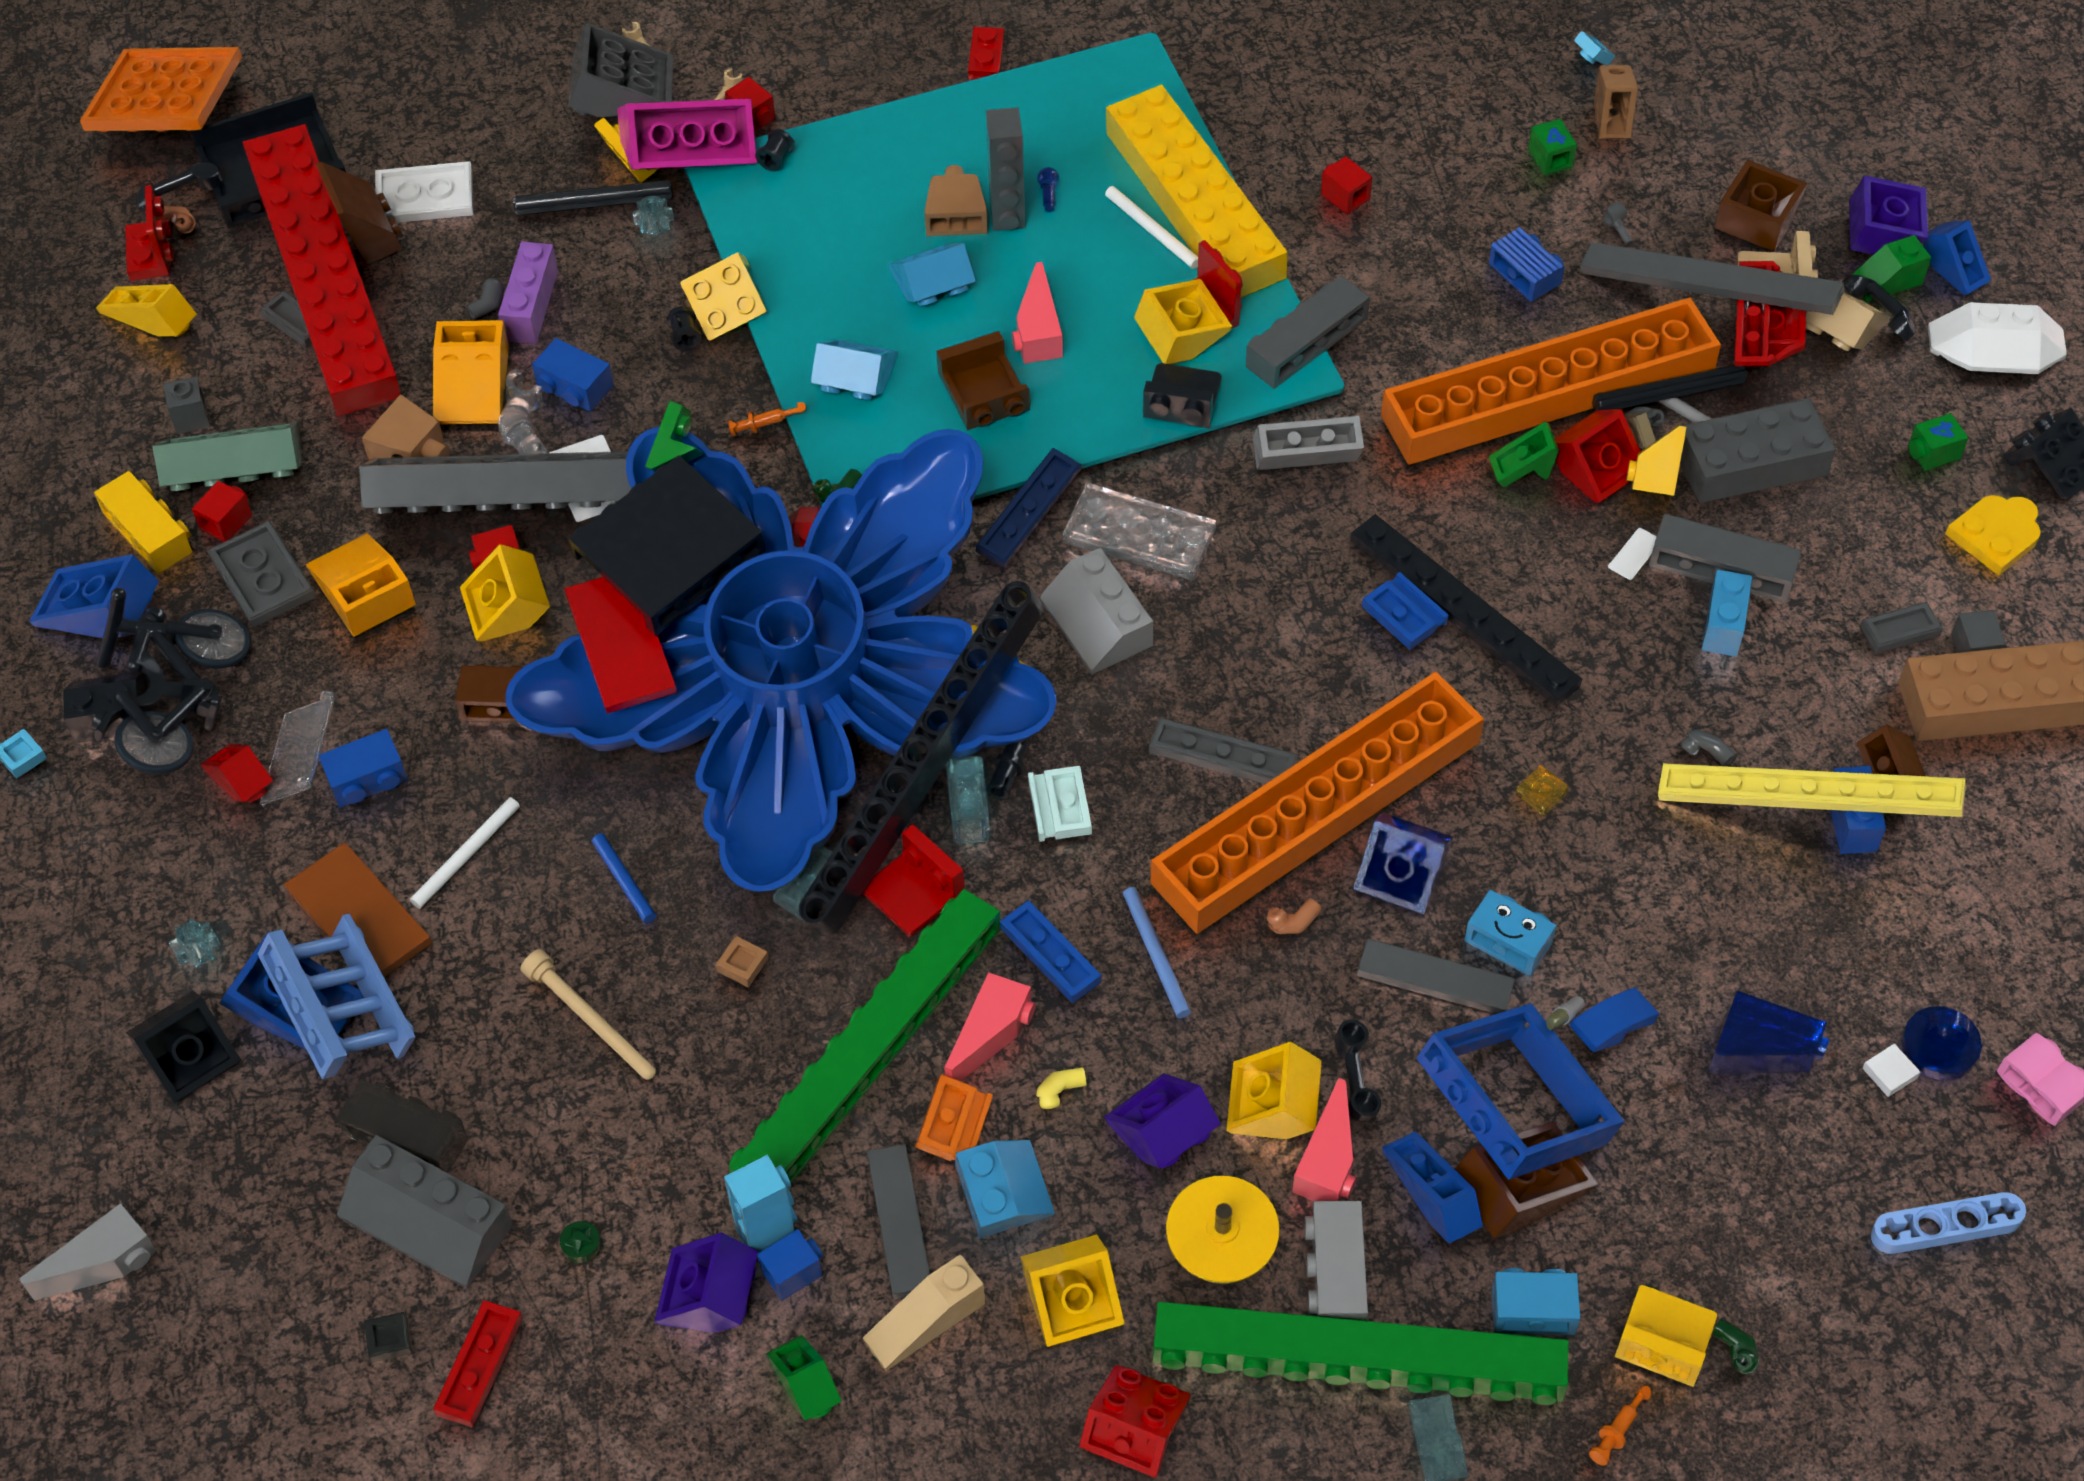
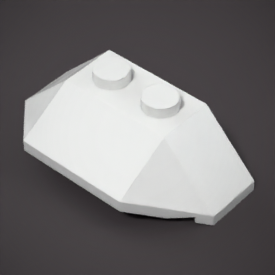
M1970 302L1928 324L1930 353L1936 356L1941 355L1948 361L1969 371L2039 374L2053 366L2056 362L2064 360L2067 355L2063 328L2038 305Z

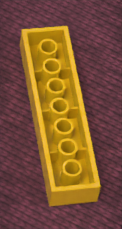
M1162 84L1106 107V134L1195 255L1198 256V243L1206 240L1213 249H1217L1225 263L1232 270H1236L1242 278L1241 298L1287 278L1286 249Z

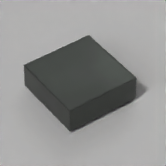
M405 1312L364 1320L368 1358L371 1363L411 1354Z

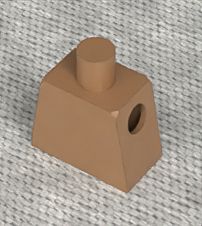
M1602 65L1598 68L1594 107L1599 139L1631 138L1638 86L1632 68L1629 65ZM1615 107L1619 113L1612 116L1610 108Z
M951 165L945 169V175H935L931 178L925 206L926 236L988 234L987 210L977 175L964 174L961 166Z
M402 395L397 397L362 437L368 460L373 458L450 455V447L443 444L444 438L437 419Z

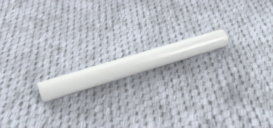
M1111 186L1106 190L1105 196L1184 263L1192 269L1198 267L1197 255L1116 187Z
M509 797L409 899L416 908L421 909L520 808L519 803L512 797Z

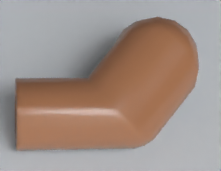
M164 206L165 215L163 218L169 219L179 232L186 234L194 230L196 219L186 207Z
M1309 898L1295 913H1286L1284 909H1279L1278 907L1273 908L1267 914L1268 927L1276 934H1300L1321 913L1322 908L1315 900Z

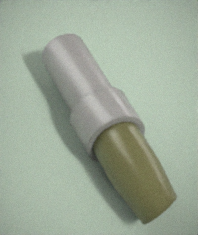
M1574 996L1566 1003H1562L1555 1008L1546 1020L1547 1028L1554 1030L1573 1020L1575 1015L1585 1006L1583 998Z

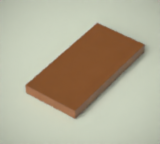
M345 842L283 884L288 894L326 937H331L342 916L350 913L356 926L362 930L365 943L383 977L389 975L432 944L431 938Z

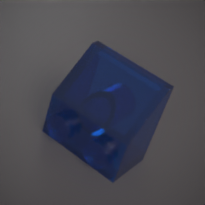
M1383 812L1374 821L1353 890L1424 914L1443 871L1453 836Z

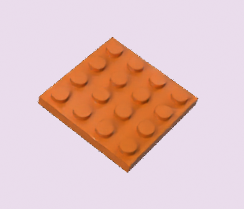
M239 47L123 49L80 119L83 130L98 132L201 130L242 59Z

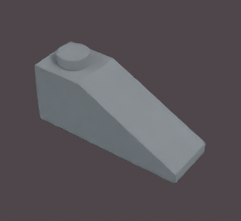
M120 1203L19 1278L32 1299L36 1301L123 1278L130 1272L145 1266L150 1257L157 1253L148 1235Z

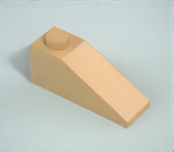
M960 1254L919 1283L863 1337V1342L883 1369L887 1371L985 1305L984 1284Z

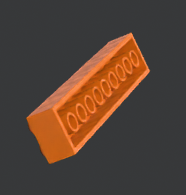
M1691 297L1385 389L1383 391L1381 418L1408 465L1538 426L1545 421L1551 422L1593 409L1592 400L1593 396L1597 393L1715 369L1721 344Z
M1435 671L1151 860L1150 884L1191 929L1198 934L1479 744L1484 718Z

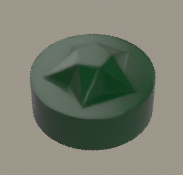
M577 1221L569 1224L562 1231L560 1246L563 1255L569 1261L579 1264L586 1263L598 1255L601 1249V1239L597 1228L593 1224L586 1221Z

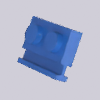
M1401 572L1397 573L1396 578L1392 581H1386L1362 599V607L1409 650L1435 633L1439 626H1444L1448 623L1449 615Z

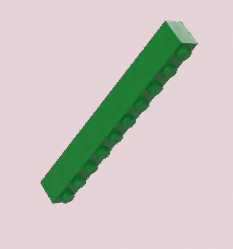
M965 889L955 899L950 898L943 906L937 921L923 929L916 946L910 952L906 951L901 955L894 972L889 978H883L876 985L872 998L864 1007L859 1006L854 1011L849 1025L841 1035L837 1033L831 1038L826 1047L825 1054L818 1062L814 1061L806 1068L802 1081L793 1091L789 1090L783 1095L778 1104L777 1111L770 1119L766 1118L761 1121L750 1143L745 1148L741 1147L734 1153L729 1163V1172L732 1173L768 1155L774 1167L781 1165L784 1168L790 1183H792L1001 931L1000 910Z
M1158 1302L1153 1363L1161 1364L1162 1367L1171 1370H1180L1185 1366L1197 1367L1213 1374L1224 1373L1226 1370L1243 1372L1246 1376L1254 1378L1264 1377L1267 1374L1281 1375L1290 1381L1297 1382L1312 1378L1323 1379L1332 1385H1346L1349 1382L1365 1383L1373 1389H1387L1390 1386L1407 1387L1408 1390L1415 1393H1428L1432 1390L1449 1391L1451 1395L1456 1397H1469L1473 1394L1490 1395L1492 1399L1498 1401H1510L1514 1398L1532 1399L1534 1403L1540 1405H1552L1556 1402H1563L1568 1387V1340Z

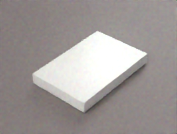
M471 161L375 170V191L377 195L382 192L384 193L391 208L386 214L389 219L394 217L397 223L474 215L473 169Z

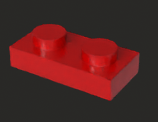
M973 27L968 80L1000 73L1004 28Z

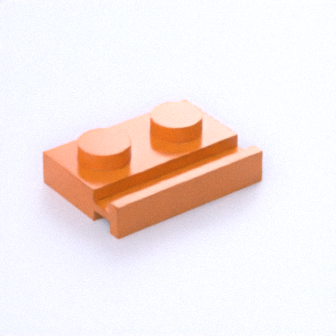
M941 1074L936 1082L915 1148L951 1161L955 1160L957 1152L976 1147L993 1094L981 1093L976 1091V1087Z

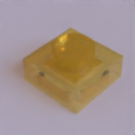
M1540 765L1517 786L1516 795L1544 816L1567 795L1569 786Z

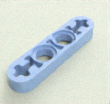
M2001 1192L1888 1212L1880 1215L1871 1231V1241L1881 1252L1896 1254L2008 1234L2020 1227L2026 1215V1207L2022 1199L2017 1195ZM2001 1206L2004 1207L2006 1212L2014 1213L2011 1219H2008L2006 1214H1997ZM1962 1211L1972 1213L1978 1220V1226L1974 1228L1964 1227L1959 1223L1957 1214ZM1993 1215L1988 1223V1216ZM1923 1218L1932 1219L1938 1224L1940 1232L1935 1235L1926 1234L1920 1229L1918 1221ZM1909 1223V1230L1904 1231ZM1885 1227H1889L1891 1232H1900L1896 1240H1892L1890 1234L1883 1235Z

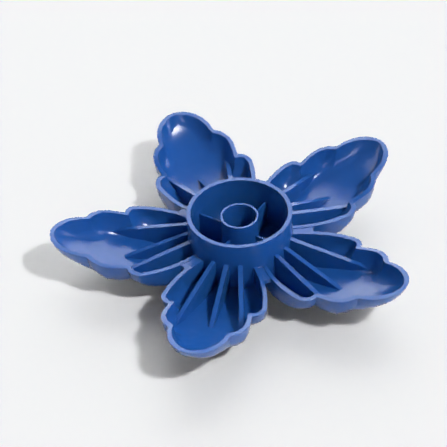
M654 427L643 432L634 440L629 448L626 457V474L631 488L638 483L644 482L654 474L645 465L660 427ZM943 429L933 431L911 443L902 453L888 454L876 459L865 470L853 489L848 487L840 488L827 497L810 527L803 547L794 546L790 521L780 495L769 487L761 486L755 488L745 467L735 457L724 452L710 451L699 438L688 432L687 436L682 437L680 442L693 446L704 454L687 463L762 531L766 552L734 568L720 581L713 593L658 635L677 693L607 714L580 635L578 634L567 638L559 644L553 655L527 664L514 675L506 690V705L510 714L517 722L532 731L554 737L577 739L588 748L604 752L625 749L635 744L653 753L678 751L712 734L701 756L695 774V783L708 796L703 813V822L708 835L719 845V857L722 868L736 885L750 891L769 892L783 888L791 883L804 870L813 851L825 845L833 836L837 824V800L845 799L855 788V764L844 726L847 724L864 741L888 755L895 756L973 635L971 625L959 618L912 616L935 599L949 580L952 568L951 557L963 545L970 534L973 515L971 503L982 476L983 457L977 442L969 434L960 430ZM1016 655L951 757L958 759L973 755L984 747L1009 745L1026 740L1037 734L1049 722L1055 711L1057 703L1056 692L1051 682L1038 670L1020 663ZM987 661L982 662L977 669L983 667ZM967 691L961 693L958 699L963 698ZM947 722L941 724L938 730L943 729L946 726Z

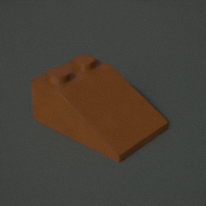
M324 162L317 163V169L334 207L365 263L369 265L402 250L397 237L403 234L395 218L389 219L386 214L391 208L384 193L382 192L377 195L370 182Z
M1554 1121L1516 1133L1527 1148L1563 1135ZM1482 1144L1473 1147L1455 1168L1475 1189L1482 1222L1494 1239L1525 1228L1595 1189L1598 1185L1579 1156L1508 1180Z

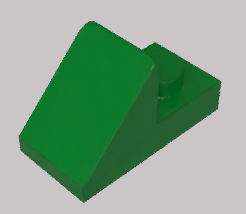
M669 401L645 465L647 469L656 473L661 465L669 463L678 455L686 462H689L704 454L699 449L680 442L682 437L687 436L692 424V418L690 417L692 411L683 405Z
M1545 421L1489 455V459L1497 482L1505 488L1532 471H1535L1544 480H1547L1559 449L1551 427Z

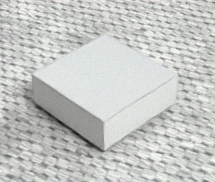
M1895 1043L1866 1061L1862 1068L1887 1097L1915 1081L1920 1075V1071Z

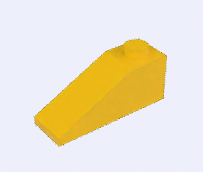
M174 284L115 286L96 307L100 314L157 337H178L184 334L189 329L191 320L197 315Z

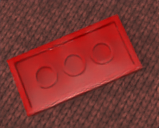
M604 577L564 588L607 714L677 693L658 635L655 636L646 627L644 616Z

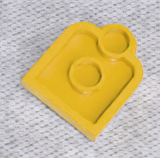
M1996 495L1986 496L1948 525L1945 535L2000 576L2036 546L2041 533L2039 525L2035 522L2038 516V509L2031 500L2024 497H2012L2006 500Z

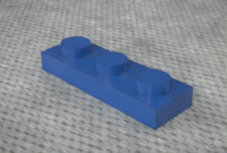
M1029 900L1000 920V929L1072 1004L1102 983V975Z

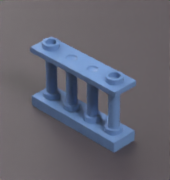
M350 913L342 916L331 937L293 945L289 943L282 929L268 932L257 955L322 1080L336 1076L349 1053L388 1043L396 1059L405 1056L415 1039L413 1026L401 1011L365 943L362 930L356 926ZM339 950L348 967L309 976L305 974L298 960ZM356 981L364 998L326 1008L324 1005H321L314 991ZM372 1012L380 1027L379 1030L342 1039L337 1036L331 1022Z

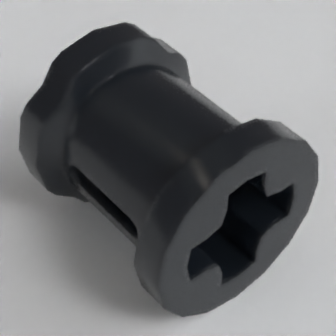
M782 129L771 130L767 143L764 147H760L755 154L757 162L766 170L778 171L783 164L782 159L786 153L792 152L794 149L795 141L789 133Z
M683 306L672 309L666 320L668 326L673 330L672 343L674 347L681 351L696 348L701 343L702 336L695 327L696 315L693 309Z

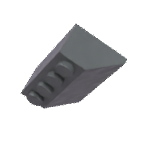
M375 1135L352 1166L337 1212L339 1219L466 1289L470 1287L513 1226L506 1204L378 1135Z

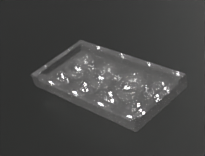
M1086 483L1062 533V542L1090 551L1101 547L1107 556L1193 581L1216 530V520Z

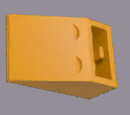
M503 320L436 322L433 345V417L437 419L439 424L501 423L509 355V343Z
M368 533L305 564L353 637L416 605L409 580L394 558Z

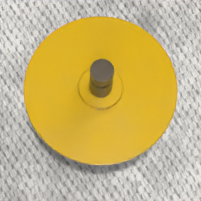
M1212 1176L1192 1183L1176 1197L1168 1212L1166 1235L1172 1254L1188 1272L1210 1283L1230 1284L1253 1276L1269 1262L1278 1244L1279 1221L1273 1204L1258 1187L1243 1179L1232 1176Z

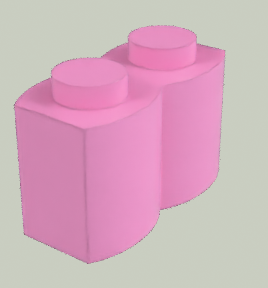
M2038 1033L2033 1034L2006 1056L1997 1069L1998 1074L2005 1083L2020 1096L2026 1098L2031 1107L2048 1123L2054 1126L2084 1103V1070L2066 1061L2061 1055L2058 1045Z

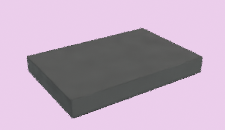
M267 521L207 550L211 561L252 628L316 598L314 589L271 521Z

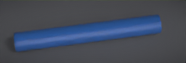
M603 833L595 835L591 842L645 924L653 922L657 917L656 913Z

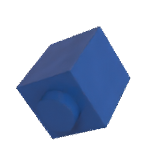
M799 1229L757 1254L760 1271L781 1301L822 1277L820 1260L823 1259L822 1252L812 1238L806 1241Z

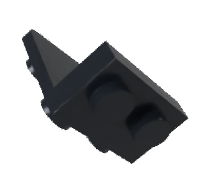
M1157 364L1152 382L1146 381L1144 387L1143 417L1210 428L1221 385V374L1214 371L1172 364Z
M2072 408L2056 414L2048 411L2033 421L2035 427L2032 430H2026L2012 440L2014 446L2003 455L2011 466L2033 458L2060 498L2066 500L2072 498L2084 487V425Z

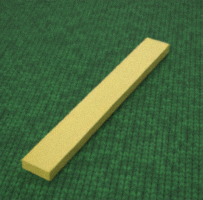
M1663 763L1658 797L1659 801L1962 817L1966 779Z

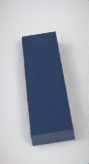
M1052 448L977 543L975 552L1005 569L1081 471V464L1057 449Z

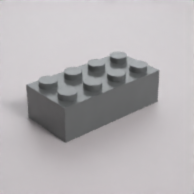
M1808 398L1682 425L1687 428L1680 464L1698 502L1704 503L1828 476L1836 449L1811 399Z

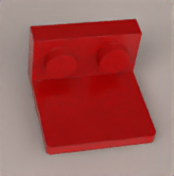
M152 185L145 186L146 222L125 225L126 264L130 281L169 276V262L174 261L172 246L168 242V238H172L171 223L169 219L163 218L165 215L161 196H155Z
M1206 240L1198 243L1197 278L1193 280L1201 279L1232 325L1231 329L1239 326L1242 278L1236 270H1232L1225 263L1217 249H1213Z
M913 824L902 832V854L878 872L863 892V895L909 937L913 936L939 915L943 906L950 898L955 899L965 889L963 869Z
M1115 1365L1089 1407L1079 1447L1156 1478L1162 1467L1169 1437L1186 1409L1191 1395L1172 1384L1163 1383L1140 1374L1132 1368Z

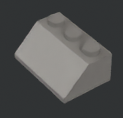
M1101 547L1069 561L1040 595L1041 603L1091 675L1153 646L1154 621Z

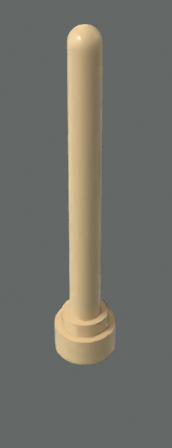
M537 949L525 958L520 970L527 978L539 984L545 983L642 1078L650 1080L655 1076L656 1070L654 1066L555 973L554 961L545 951Z

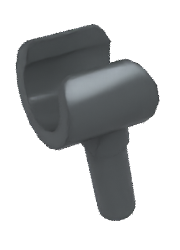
M1615 202L1607 207L1604 223L1609 227L1614 226L1625 245L1629 246L1633 241L1622 222L1627 217V210L1621 202Z

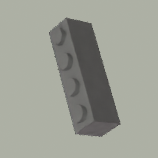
M1019 107L986 110L989 203L993 231L1025 228L1023 134Z
M1342 275L1333 282L1326 283L1318 293L1307 301L1300 302L1295 310L1284 318L1277 319L1271 328L1261 335L1254 336L1249 341L1246 347V368L1273 389L1277 388L1368 319L1370 297Z
M1664 514L1654 543L1649 566L1709 583L1714 582L1717 570L1751 575L1750 594L1787 603L1802 550L1758 539L1751 535L1724 530L1717 526L1690 521L1683 517Z

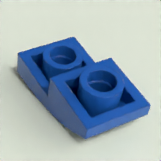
M1634 987L1591 1007L1572 1020L1569 1026L1594 1053L1621 1044L1628 1032L1654 1024L1659 1012Z

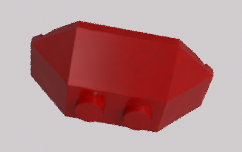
M1739 261V266L1782 272L1774 261ZM1737 299L1735 366H1770L1805 349V310Z

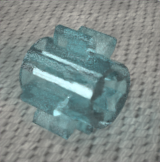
M647 196L641 201L636 202L638 210L632 212L634 224L639 225L640 233L645 232L648 235L657 236L666 230H670L669 221L674 220L672 207H667L665 198Z
M190 919L189 922L174 928L176 939L170 940L169 945L172 951L176 953L175 956L179 964L182 965L188 961L197 968L209 959H214L212 947L219 946L220 942L217 935L213 933V929L208 921L201 925Z

